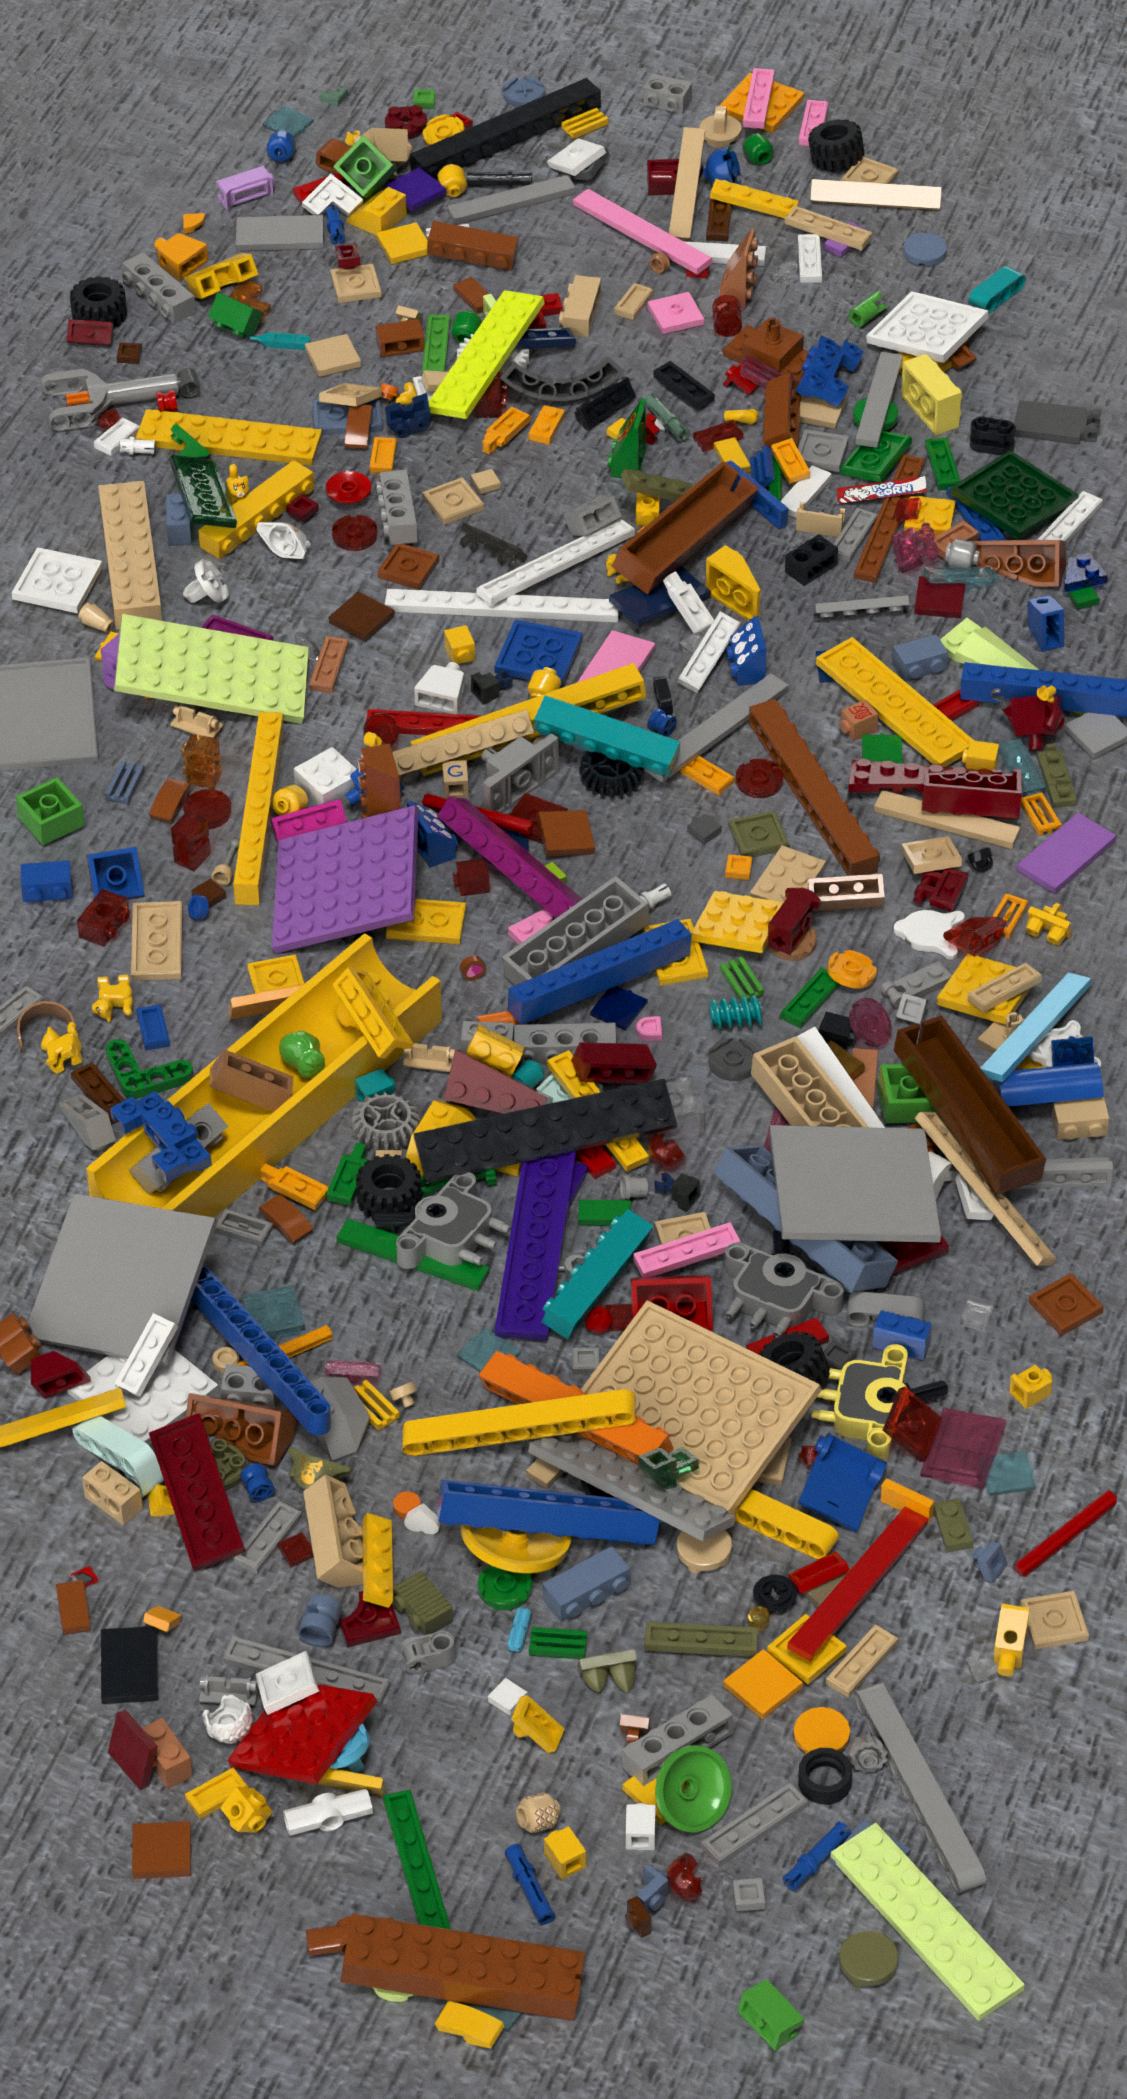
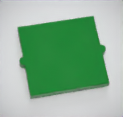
M880 733V735L862 734V759L876 762L892 761L902 764V738L899 735H884V733Z

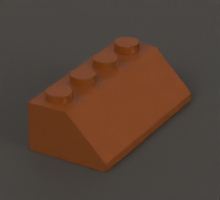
M390 743L361 748V758L357 759L359 773H362V776H358L360 790L363 791V793L359 794L361 807L364 808V810L360 811L361 819L401 809L400 778Z

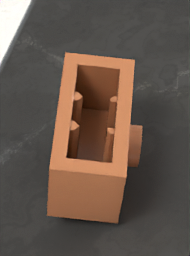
M163 1718L142 1728L158 1746L153 1769L167 1789L193 1777L190 1756Z

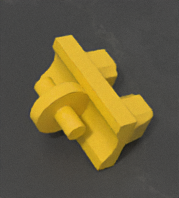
M1057 902L1052 908L1045 905L1043 911L1030 906L1028 910L1029 920L1026 926L1028 934L1039 937L1043 928L1049 930L1047 941L1056 946H1059L1065 937L1071 938L1073 931L1070 930L1071 922L1066 921L1068 914L1062 912V904Z

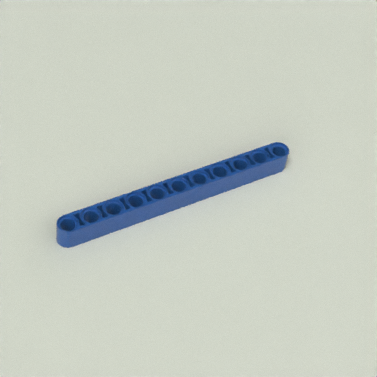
M203 1264L191 1300L309 1433L313 1435L328 1433L331 1429L330 1403L209 1268Z

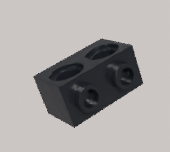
M820 534L807 540L804 544L785 555V573L803 586L838 565V547Z

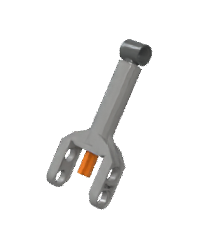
M191 368L180 370L177 376L174 373L105 383L95 373L85 369L50 373L41 379L44 393L51 396L66 394L67 407L57 408L49 415L50 426L56 431L95 426L104 418L110 405L156 399V392L164 394L168 393L169 390H174L175 396H178L180 391L187 398L195 397L200 392L196 371ZM73 378L80 380L75 385L68 384L69 380ZM49 382L57 383L53 388L46 387V384ZM80 413L87 414V417L84 419L76 418ZM56 417H65L63 422L56 423L53 421Z

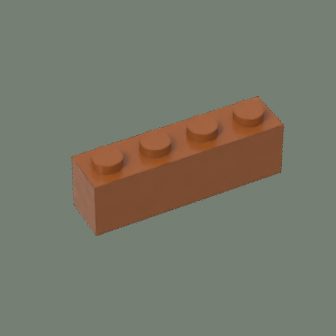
M433 221L427 241V254L512 271L518 252L519 237Z
M790 372L766 382V392L764 393L766 399L764 407L765 421L763 422L764 436L762 441L764 446L767 445L769 448L773 444L790 438L799 447L801 394L795 391L798 382Z

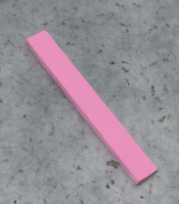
M590 189L585 190L573 199L575 207L652 250L664 253L670 260L697 275L712 264V257Z

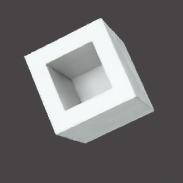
M644 1803L627 1804L626 1850H655V1805Z

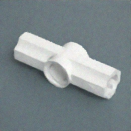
M366 1789L336 1796L333 1793H323L315 1797L310 1804L283 1810L286 1829L290 1836L317 1828L327 1832L333 1831L341 1827L344 1821L373 1814L370 1796Z

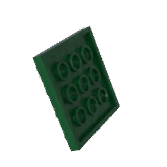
M1011 450L953 485L950 489L951 496L1018 540L1065 511L1069 505L1079 498V494Z

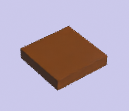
M396 544L378 569V578L420 590L439 563V554L405 544Z
M586 810L539 812L537 819L546 856L594 854L595 845Z
M1072 1273L1029 1296V1304L1060 1336L1103 1313L1104 1306Z
M190 1821L133 1824V1879L191 1876Z

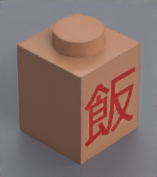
M863 700L841 710L840 728L852 741H856L862 738V734L870 735L878 731V713L866 700Z

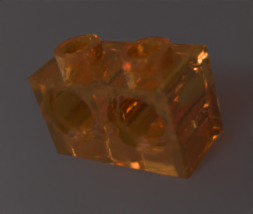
M191 734L188 742L182 746L181 755L185 758L183 774H186L187 782L193 786L215 789L222 774L219 739Z

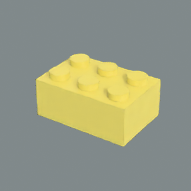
M927 354L903 362L901 397L935 435L958 428L962 399L960 388L952 383L949 376L944 374L937 363Z

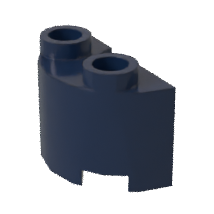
M427 393L413 397L409 405H403L399 402L385 407L387 425L399 437L416 434L428 429L430 426L431 415Z

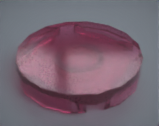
M863 998L852 1005L853 1009L849 1013L850 1024L854 1034L859 1039L862 1038L866 1041L864 1044L876 1048L888 1042L891 1037L892 1026L891 1020L882 1005L871 998Z

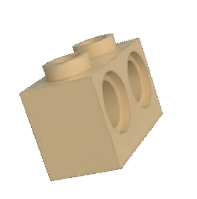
M103 1461L99 1462L82 1477L85 1498L123 1526L143 1509L141 1489Z

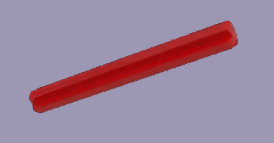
M425 794L422 804L430 809L440 811L447 798ZM475 806L498 827L523 834H530L533 829L531 820Z
M1110 1490L1100 1495L1015 1563L1016 1572L1021 1576L1029 1574L1116 1505L1117 1496Z

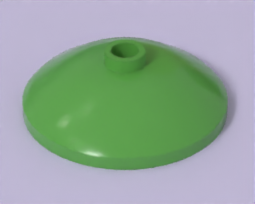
M699 1745L682 1747L665 1760L658 1773L655 1795L659 1811L664 1819L678 1830L685 1832L704 1831L716 1824L725 1813L731 1798L732 1782L725 1761L714 1750ZM683 1783H684V1784H685V1788H684V1790L682 1791V1785H683Z

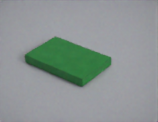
M882 431L878 448L858 445L840 467L841 475L882 482L912 444L911 436Z

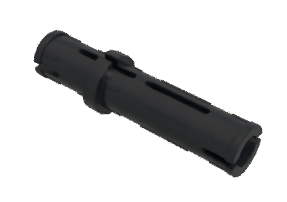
M508 170V172H467V186L508 185V188H513V185L523 186L532 184V172H513V170ZM480 178H497L498 180H494V179H480Z

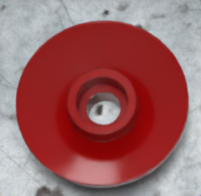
M340 472L330 477L326 483L327 495L339 503L351 504L360 502L371 492L370 480L359 472Z

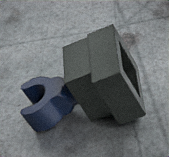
M506 670L499 671L496 676H493L490 672L484 675L480 672L471 675V692L483 705L499 698V688H508L513 684V677L506 678Z
M662 1172L661 1177L664 1183L654 1181L655 1190L658 1192H672V1200L678 1202V1208L685 1212L701 1196L700 1180L683 1173L674 1180L668 1173Z

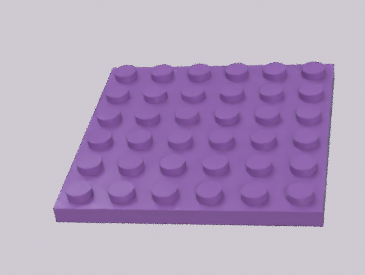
M415 805L287 837L278 841L272 949L275 954L414 920L418 810Z

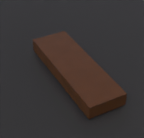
M710 199L706 240L728 241L732 204Z
M91 1062L71 1072V1079L85 1096L108 1113L111 1125L119 1122V1120L114 1122L112 1119L110 1108L124 1101V1098L95 1064Z

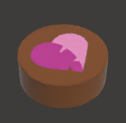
M474 955L465 958L461 962L460 971L466 980L473 981L484 975L486 966L481 957Z

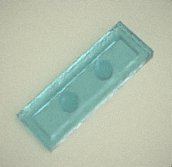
M924 567V576L930 583H996L998 574L992 567H971L970 569Z
M1021 739L1000 743L999 754L1009 773L1012 774L1013 769H1021L1022 797L1040 792L1046 793V786Z

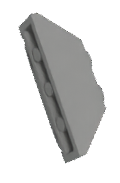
M320 1375L308 1376L307 1379L331 1405V1429L324 1435H316L329 1459L336 1463L356 1455L368 1426L370 1415L349 1379L346 1377Z

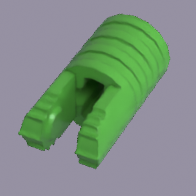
M876 291L850 310L849 318L855 326L862 327L887 308L884 303L877 306L874 303L882 297L881 292Z

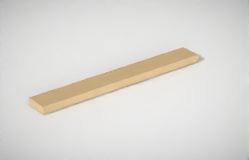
M919 1112L915 1117L916 1121L925 1129L926 1133L1037 1266H1052L1057 1260L1055 1255L1003 1193L996 1195L937 1113Z

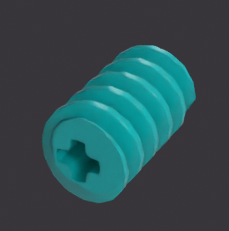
M751 995L748 1002L745 996H741L738 1003L735 997H731L728 1004L725 998H721L719 1005L715 999H711L709 1003L711 1029L714 1023H716L719 1030H722L724 1022L727 1023L729 1029H732L734 1021L737 1022L739 1028H742L744 1020L747 1021L749 1027H752L754 1019L757 1020L759 1026H762L760 999L758 1001L755 995Z

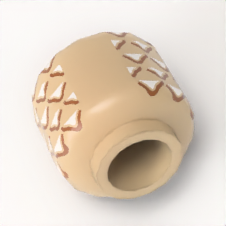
M546 1792L522 1798L519 1806L516 1808V1818L519 1825L530 1833L554 1828L561 1814L558 1801L554 1800Z

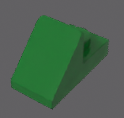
M177 423L170 428L173 432L171 437L180 445L183 442L187 444L175 459L205 457L210 454L207 449Z

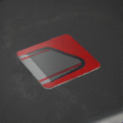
M90 1566L70 1575L73 1581L83 1580L84 1588L99 1581Z

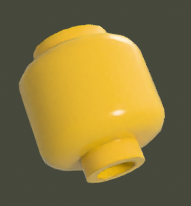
M449 164L439 171L438 182L446 188V196L457 197L466 190L467 180L465 172L461 167Z
M544 667L543 670L539 669L533 672L527 686L531 699L560 689L562 682L554 669Z
M287 785L274 794L272 799L273 809L279 816L306 809L308 806L307 794L297 785Z

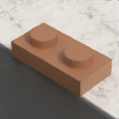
M963 520L929 541V548L945 559L948 543L952 544L954 539L976 541L979 539V532Z

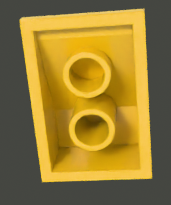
M725 545L706 558V587L711 591L710 596L747 621L756 616L759 617L760 621L761 590L743 556Z

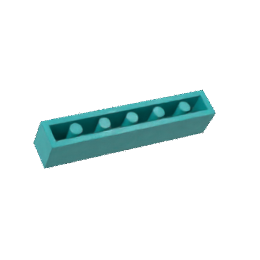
M546 695L534 718L535 731H538L543 736L547 737L552 733L566 744H576L589 752L596 751L605 754L610 759L628 762L633 767L648 769L656 775L670 777L680 754V741Z
M629 1209L621 1217L617 1215L609 1227L611 1230L608 1233L604 1231L597 1240L596 1245L598 1246L596 1249L591 1247L583 1258V1265L577 1264L569 1276L571 1278L570 1281L564 1280L556 1292L558 1296L555 1299L550 1297L543 1307V1311L546 1313L542 1323L568 1340L631 1262L633 1254L639 1252L647 1242L654 1226Z

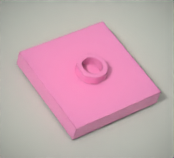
M689 292L647 302V308L662 334L704 325V317Z

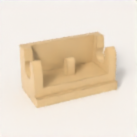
M800 502V506L796 511V531L838 537L846 523V509L841 508L840 514L831 515L824 512L805 511V502Z

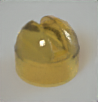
M755 1606L749 1611L747 1618L749 1627L758 1628V1631H761L769 1626L770 1615L766 1608Z

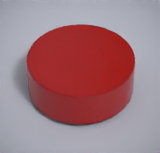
M596 1307L588 1313L585 1325L594 1334H601L609 1328L612 1322V1315L604 1307Z

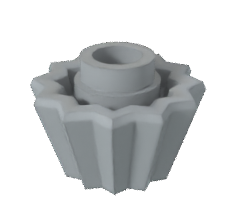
M862 1734L860 1737H856V1741L852 1743L849 1761L854 1765V1770H861L863 1773L868 1771L874 1773L876 1769L883 1768V1763L888 1761L886 1757L888 1751L876 1736Z

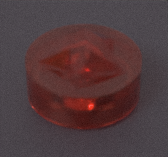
M111 409L102 414L97 419V422L101 428L112 427L120 418V415L116 409Z

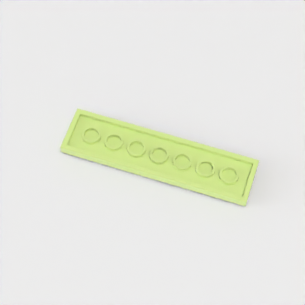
M874 1823L831 1851L830 1857L836 1861V1865L978 2021L1024 1991L1025 1984L877 1823Z

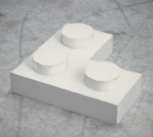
M330 174L302 202V207L313 215H323L327 208L333 205L349 217L363 204V199Z

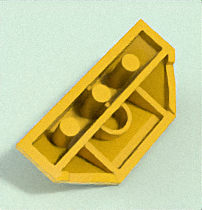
M433 1100L414 1133L476 1119L468 1107L447 1100ZM413 1133L406 1158L410 1159V1164L415 1163L422 1177L423 1172Z

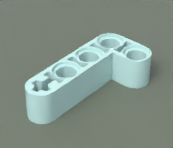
M102 1416L83 1421L72 1429L75 1439L82 1447L123 1471L126 1479L141 1489V1498L150 1493L157 1484L161 1485L164 1482L157 1458L150 1446Z

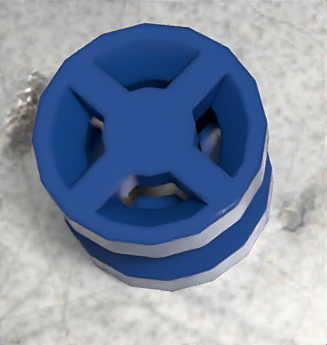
M658 708L650 715L647 727L653 732L658 731L660 735L669 737L676 727L677 718L671 714L666 715L664 710Z

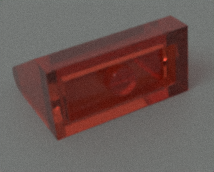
M971 917L944 932L943 937L946 941L975 957L1000 943L1007 921L1000 917Z

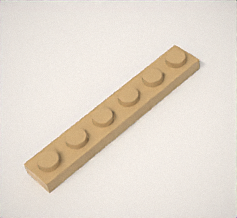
M522 710L392 751L398 774L402 775L513 740L520 736L532 734L534 731L527 710Z

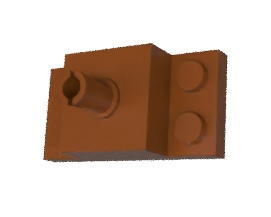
M769 318L757 329L747 325L723 349V356L738 363L743 360L752 369L773 378L790 372L799 383L803 374L801 367L806 360L808 351L803 349L804 335L781 326L779 319H777L776 324V318Z

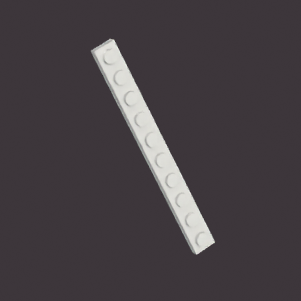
M387 589L385 605L394 609L395 612L617 623L619 617V610L609 602V599L513 594L490 605L478 596L477 593Z

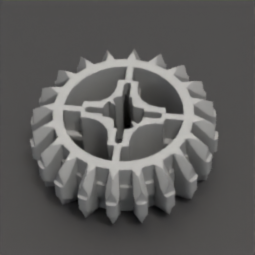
M385 1091L383 1095L375 1093L373 1098L365 1097L364 1102H358V1106L352 1114L351 1126L353 1128V1135L358 1139L359 1143L366 1144L367 1150L374 1148L375 1151L399 1150V1147L407 1149L411 1136L419 1125L421 1118L419 1117V1110L414 1106L412 1100H407L405 1095L398 1097L396 1092L388 1095Z

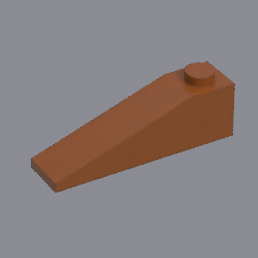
M971 541L975 543L976 551H980L978 564H973V566L1036 587H1060L1066 567V541Z
M189 1393L185 1418L200 1413L207 1434L226 1440L228 1444L237 1447L244 1454V1457L250 1461L277 1465L294 1438L296 1417L289 1409Z

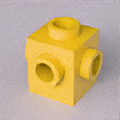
M235 1787L220 1807L230 1820L231 1827L240 1833H257L265 1826L266 1820L272 1814V1810L266 1804L265 1797L257 1792L255 1788Z

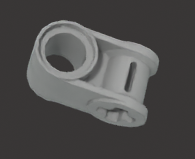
M447 1631L410 1637L400 1644L401 1652L405 1654L407 1660L405 1667L410 1674H420L425 1671L448 1667L456 1659L454 1638Z

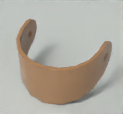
M41 1001L27 1007L21 1013L17 1022L20 1050H23L21 1033L25 1025L32 1019L40 1016H55L63 1019L68 1024L69 1022L75 1023L71 1012L64 1005L53 1001Z

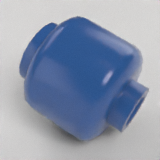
M283 130L276 131L270 136L266 150L274 161L285 162L292 157L296 142L289 132Z

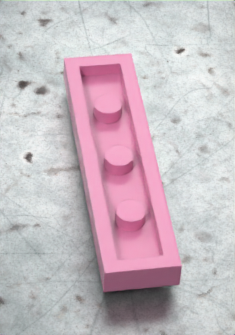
M753 69L743 118V127L764 129L775 70Z
M729 1222L634 1253L633 1261L642 1277H653L723 1254L729 1244L741 1243Z

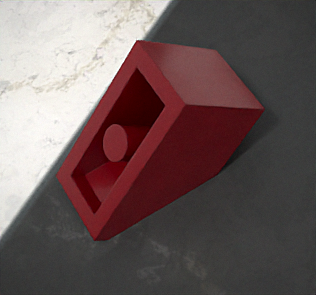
M51 1351L31 1359V1385L44 1399L91 1382V1377L77 1362L56 1351Z

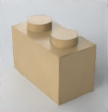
M1104 1097L1053 1102L1051 1118L1057 1140L1108 1136L1109 1115Z

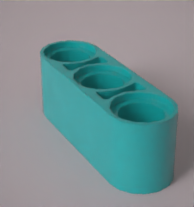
M1004 266L972 290L968 303L976 308L988 310V314H990L1023 288L1026 276L1009 266Z

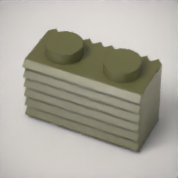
M423 1571L393 1586L394 1606L399 1612L404 1611L408 1615V1621L414 1630H420L424 1635L432 1634L453 1621L451 1604L436 1589V1586L430 1582Z

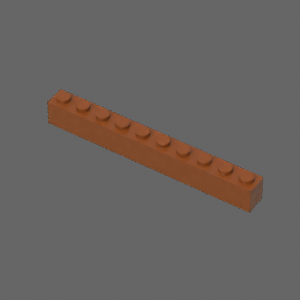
M776 699L750 706V727L847 876L878 873V862L880 861L878 849L876 847L873 848L868 834L859 827L858 819L856 816H852L846 801L840 798L836 786L828 780L825 769H821L815 754L809 751L806 740L799 736L796 725L788 719L785 708L780 707Z

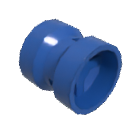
M263 1464L249 1465L241 1472V1480L244 1486L247 1487V1494L252 1501L261 1502L273 1495L275 1487L268 1478V1471Z

